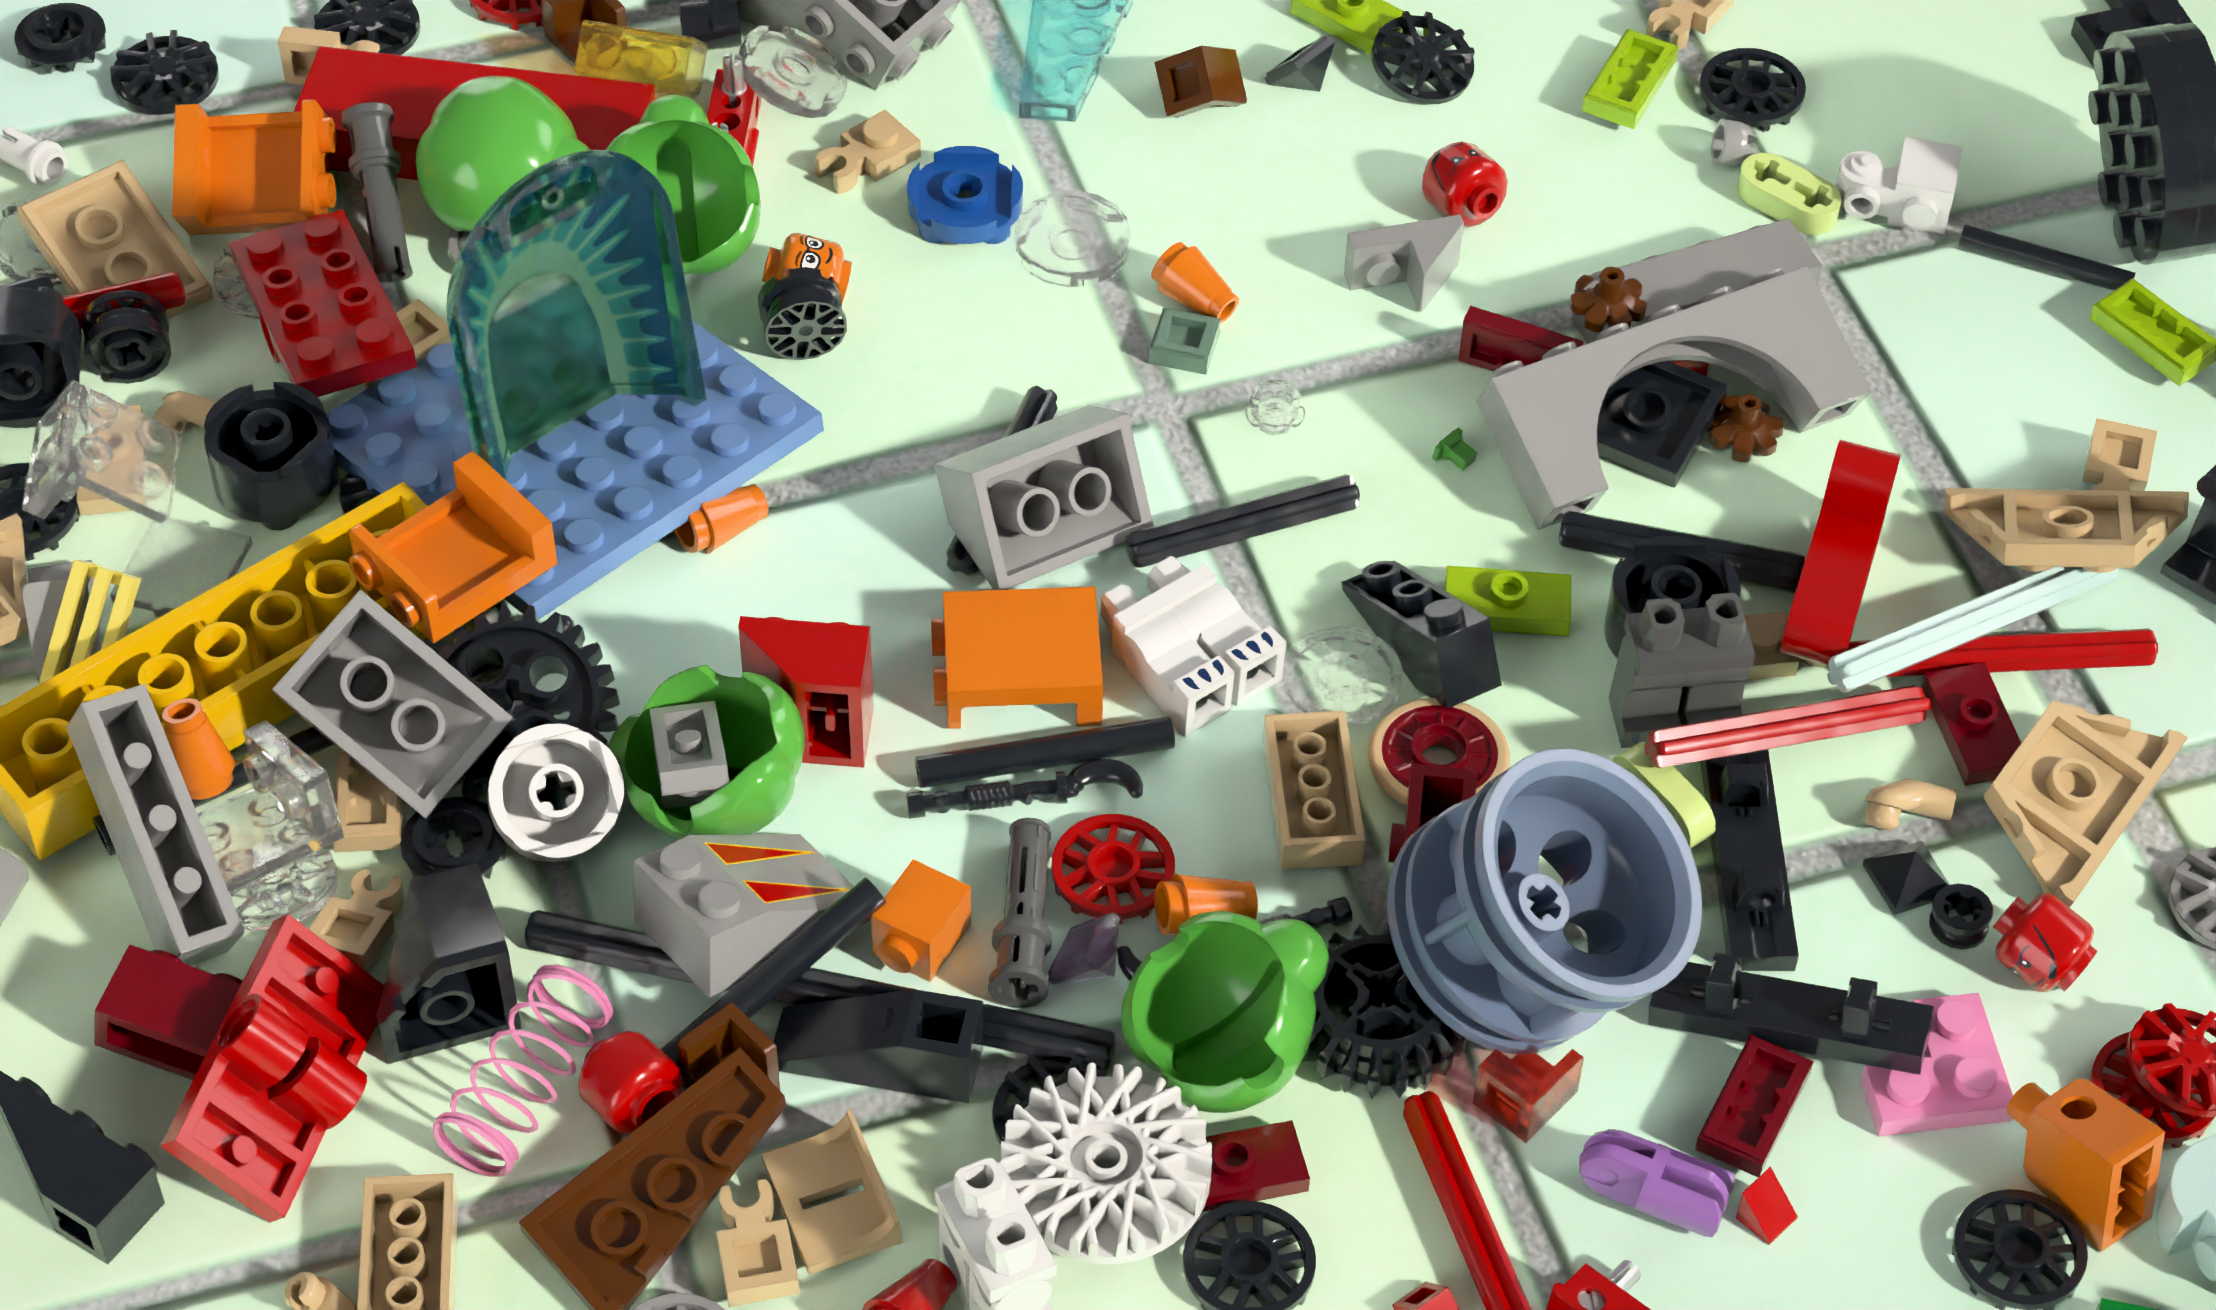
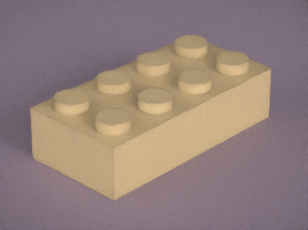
M1345 710L1265 715L1263 744L1281 870L1363 865L1365 835Z
M454 1173L364 1177L357 1310H454L458 1193Z

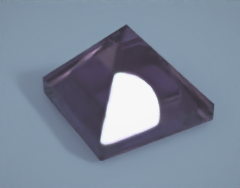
M1112 912L1071 927L1047 972L1049 982L1055 985L1115 977L1120 918Z

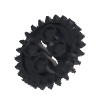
M501 605L498 622L490 624L485 615L481 613L474 618L475 630L468 633L460 626L452 632L455 642L451 646L441 641H437L434 644L430 643L433 651L505 711L511 710L514 701H523L524 704L515 706L511 715L513 719L452 788L453 790L463 782V797L477 800L481 793L485 792L488 800L490 775L497 758L516 736L531 728L545 724H567L593 735L609 748L608 740L599 732L616 731L619 727L616 715L607 711L620 705L617 689L606 687L615 678L610 664L597 665L603 658L598 642L582 647L585 635L582 626L579 624L562 634L563 622L560 613L554 612L542 625L539 624L535 607L532 605L527 607L521 621H513L508 606ZM495 664L503 668L501 674L490 682L480 683L472 680L474 673L482 666ZM558 673L567 677L565 683L557 690L544 692L536 688L538 681L548 674ZM564 712L570 713L567 719H556L553 716ZM556 777L547 778L545 790L537 794L542 802H551L552 804L550 787L558 784ZM571 786L562 787L568 793H574Z

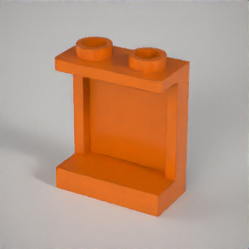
M315 99L303 100L302 111L222 116H208L199 104L175 105L172 217L192 236L270 231L307 220L314 215L328 214V208H334L336 203L334 177L331 173H328L329 153H334L337 148V131L333 118L326 115Z
M474 450L453 462L457 487L455 490L378 538L372 535L362 524H358L349 530L353 556L349 558V564L357 580L367 590L371 591L376 588L388 600L394 615L405 627L411 628L415 626L433 644L558 564L552 522Z
M1095 586L943 592V618H931L932 656H945V667L933 668L934 705L947 706L948 729H961V710L965 707L1075 703L1077 727L1102 726L1103 676Z

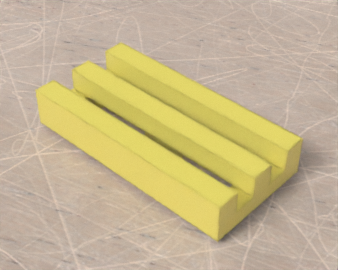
M73 560L39 684L64 671L90 577L95 579L69 668L90 657L110 584H115L119 587L101 650L125 637L141 578L84 560Z

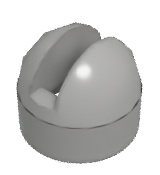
M1720 119L1715 127L1712 138V162L1716 165L1730 167L1741 166L1747 157L1756 152L1755 148L1747 145L1756 142L1755 132L1749 125L1742 122Z

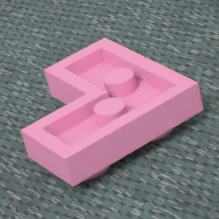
M1979 993L1913 1000L1915 1003L1934 1006L1932 1029L1920 1075L1864 1065L1861 1082L1878 1137L2010 1122L2013 1119L2007 1114V1106L2013 1093Z

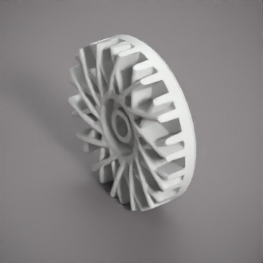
M1089 1063L1085 1078L1076 1068H1071L1068 1071L1067 1083L1055 1087L1052 1077L1048 1076L1044 1081V1091L1036 1087L1031 1089L1029 1105L1025 1109L1019 1104L1015 1105L1013 1120H1008L1006 1123L1005 1142L1001 1141V1163L1049 1250L1081 1262L1120 1264L1137 1261L1163 1251L1184 1236L1200 1216L1209 1194L1212 1145L1211 1142L1207 1143L1205 1119L1197 1118L1198 1110L1194 1104L1188 1110L1181 1105V1090L1178 1086L1166 1090V1081L1162 1077L1158 1078L1155 1087L1142 1082V1069L1138 1066H1135L1125 1077L1123 1066L1115 1064L1113 1077H1097L1096 1064Z

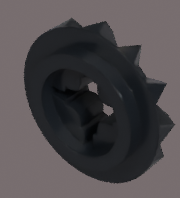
M55 3L38 8L24 17L16 28L14 41L18 55L24 56L29 68L43 65L47 72L51 74L57 68L67 66L74 72L75 65L78 62L94 63L95 52L106 48L105 33L107 31L103 18L94 9L77 3ZM69 30L71 38H65L61 44H53L59 42L63 36H66Z
M444 798L426 819L418 812H415L407 821L401 833L400 848L402 859L408 865L414 879L430 875L439 869L458 868L473 863L478 864L482 877L490 879L493 866L497 862L505 860L506 842L499 835L492 822L488 804L473 798ZM454 829L456 837H459L460 842L463 844V853H460L458 857L450 855L447 849L448 830Z

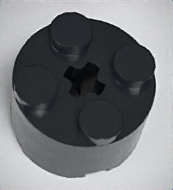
M12 287L0 289V426L30 428L52 422L61 416V408L69 403L71 399L73 403L79 393L82 347L81 327L74 313L64 304L62 294L50 287H37L35 289Z
M273 382L274 389L254 391L252 384L239 387L224 395L212 406L206 415L204 423L205 451L217 498L227 510L241 518L262 522L266 528L271 530L288 529L297 522L298 517L320 506L339 482L337 461L325 409L315 394L293 383Z
M1659 536L1646 539L1635 545L1634 553L1630 554L1623 561L1621 557L1613 572L1604 623L1605 639L1611 652L1618 659L1623 637L1626 636L1624 628L1626 614L1642 613L1648 600L1671 598L1674 602L1680 603L1681 609L1705 607L1706 601L1711 598L1712 594L1736 593L1740 599V581L1733 565L1724 556L1721 563L1705 552L1706 544L1692 538Z

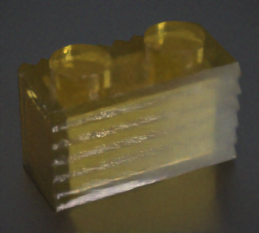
M583 20L574 71L578 76L655 84V92L683 95L694 99L700 95L707 43L699 41L694 37Z

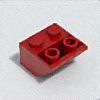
M740 616L738 629L742 673L751 672L763 675L774 681L791 696L803 721L805 748L802 763L864 768L874 709L870 626L851 625L845 622L825 623L786 620L780 617Z

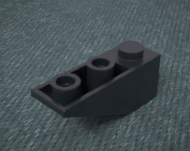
M1395 560L1372 563L1363 569L1362 574L1341 582L1343 592L1414 687L1428 697L1435 698L1445 708H1451L1502 686L1489 617Z
M913 989L786 1006L782 1009L773 1040L777 1047L778 1069L782 1072L969 1104L983 1051V1001Z
M0 1071V1113L54 1231L106 1264H109L165 1204L156 1176L158 1172L157 1164L137 1145L126 1143L122 1147L106 1137L101 1127L84 1112L74 1109L69 1114L53 1104L48 1094L31 1079L20 1077L16 1081Z

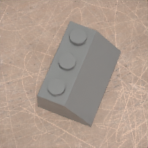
M1087 405L934 464L948 524L993 590H1007L1123 543L1130 532L1154 526L1129 415L1125 412Z

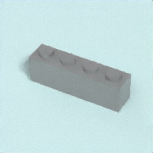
M1787 218L1766 225L1754 226L1748 230L1714 240L1702 241L1696 245L1659 256H1650L1644 260L1617 268L1623 271L1625 275L1624 280L1635 278L1642 284V294L1639 299L1647 302L1644 319L1639 322L1632 321L1631 329L1647 323V319L1651 315L1665 307L1678 304L1682 310L1698 305L1701 298L1718 288L1731 286L1733 291L1750 286V283L1759 275L1775 268H1782L1784 273H1788L1807 266L1818 286L1822 264L1790 219ZM1601 271L1595 272L1589 276L1598 281V277ZM1573 313L1572 321L1586 343L1594 342L1596 336L1601 332L1595 333L1584 328L1585 315ZM1606 322L1602 332L1610 328L1609 322Z
M142 684L81 703L66 728L155 950L169 952L187 965L227 953L245 933V930L146 685Z

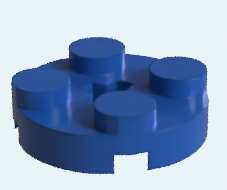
M977 146L944 148L934 153V162L925 165L921 170L919 162L912 169L907 182L908 211L911 218L918 225L919 235L929 243L974 244L984 242L987 244H999L1010 237L1011 226L1021 215L1023 208L1022 177L1013 164L1011 171L1007 166L999 163L998 153L987 148ZM960 191H971L972 198L964 199L958 197Z

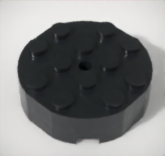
M2193 22L2184 24L2168 23L2113 32L2107 38L2103 49L2094 52V71L2098 82V89L2089 92L2088 108L2092 123L2099 126L2100 147L2104 171L2098 174L2099 196L2104 206L2114 205L2117 214H2114L2113 231L2118 247H2130L2134 258L2143 265L2216 254V62L2206 37Z

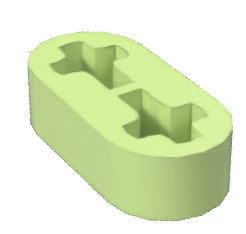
M1772 153L1752 154L1741 165L1737 191L1741 200L1749 206L1778 221L1789 218L1797 231L1807 235L1825 234L1835 227L1842 202L1841 193L1836 186L1827 180Z
M1646 742L1637 743L1613 757L1612 762L1617 763L1635 775L1662 801L1679 825L1690 849L1714 834L1715 819L1708 802L1674 766L1665 768L1652 766L1649 756L1645 755L1644 744Z

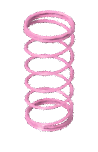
M558 964L543 965L536 971L533 979L528 982L527 996L529 1001L517 1003L509 1010L508 1024L510 1029L499 1031L490 1038L489 1052L491 1058L478 1060L471 1066L469 1078L472 1087L458 1089L451 1096V1112L440 1114L436 1121L433 1122V1135L438 1145L448 1156L475 1173L488 1177L505 1176L511 1172L515 1161L519 1159V1152L514 1143L499 1130L471 1115L456 1111L457 1099L464 1093L474 1092L481 1104L495 1118L508 1127L525 1133H533L538 1130L537 1119L519 1101L499 1091L477 1087L475 1081L476 1072L481 1066L493 1063L499 1074L511 1087L535 1102L553 1104L557 1101L556 1090L541 1074L521 1063L509 1059L496 1058V1042L502 1036L512 1034L521 1050L544 1069L564 1076L576 1073L574 1060L558 1044L539 1034L515 1029V1014L521 1008L531 1006L539 1021L551 1033L571 1045L588 1048L595 1044V1037L591 1029L603 1028L612 1018L613 1008L605 992L586 975L570 967ZM548 978L560 979L580 986L601 1006L604 1013L601 1019H593L579 1015L566 1008L547 991L542 980ZM533 990H535L541 1002L534 1001L532 996ZM537 1007L549 1009L560 1019L574 1026L581 1027L588 1035L589 1041L581 1042L568 1037L556 1029L541 1014ZM519 1035L532 1038L551 1047L566 1059L570 1069L562 1070L548 1064L536 1056L524 1044ZM500 1064L519 1069L536 1078L551 1093V1098H542L527 1091L517 1084ZM482 1093L500 1098L515 1106L529 1118L532 1126H521L499 1113L484 1098ZM442 1124H457L461 1132L476 1147L489 1156L505 1161V1165H491L468 1155L446 1135ZM468 1129L490 1142L498 1152L480 1142Z

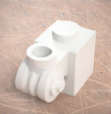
M1905 136L1899 163L1890 168H1882V161L1871 152H1850L1843 157L1840 163L1837 183L1835 185L1841 193V205L1854 218L1868 219L1875 215L1888 217V225L1944 235L1955 194L1963 146Z

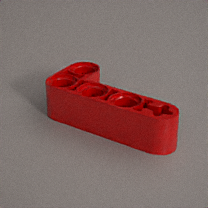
M1839 439L1820 514L1789 612L1779 653L1828 665L1829 660L1833 656L1848 650L1880 538L1901 454Z

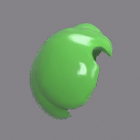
M485 76L464 82L453 89L438 104L433 112L430 126L421 136L417 146V177L428 206L443 223L459 232L465 230L472 231L489 207L525 175L554 159L592 149L577 139L573 124L564 111L539 89L514 77Z
M672 94L653 100L646 107L639 124L633 125L613 139L606 150L631 157L640 163L654 180L661 202L671 279L688 273L700 275L719 272L734 264L748 250L758 231L761 200L754 169L747 153L739 142L725 130L710 125L702 107L692 99L683 95Z
M708 665L688 668L670 676L660 684L648 700L643 711L627 717L621 723L610 740L609 749L620 766L624 781V794L642 818L661 832L673 838L682 839L688 835L754 834L781 815L794 794L795 778L802 764L805 739L803 721L798 708L791 696L774 681L763 675L751 672H743L742 677L724 676L716 673ZM715 701L726 755L729 783L696 805L664 808L660 798L649 709Z
M1214 911L1194 915L1178 926L1180 932L1171 942L1159 950L1147 954L1136 969L1124 995L1121 1007L1124 1040L1140 1062L1161 1074V1077L1166 1081L1167 1089L1174 1086L1180 1088L1181 1103L1185 1106L1191 1107L1194 1104L1198 1111L1209 1113H1231L1245 1110L1279 1093L1293 1078L1301 1064L1310 1043L1316 1016L1314 992L1325 977L1329 962L1327 945L1312 926L1296 919H1277L1263 924L1249 916L1227 911Z

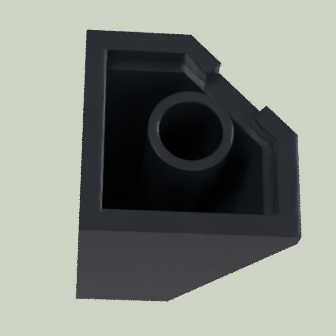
M477 863L458 868L439 869L430 875L410 880L376 1014L387 1064L492 1037L499 1031L510 1029L508 1024L509 1010L517 1004L509 951ZM519 1011L515 1014L514 1018L515 1029H522Z

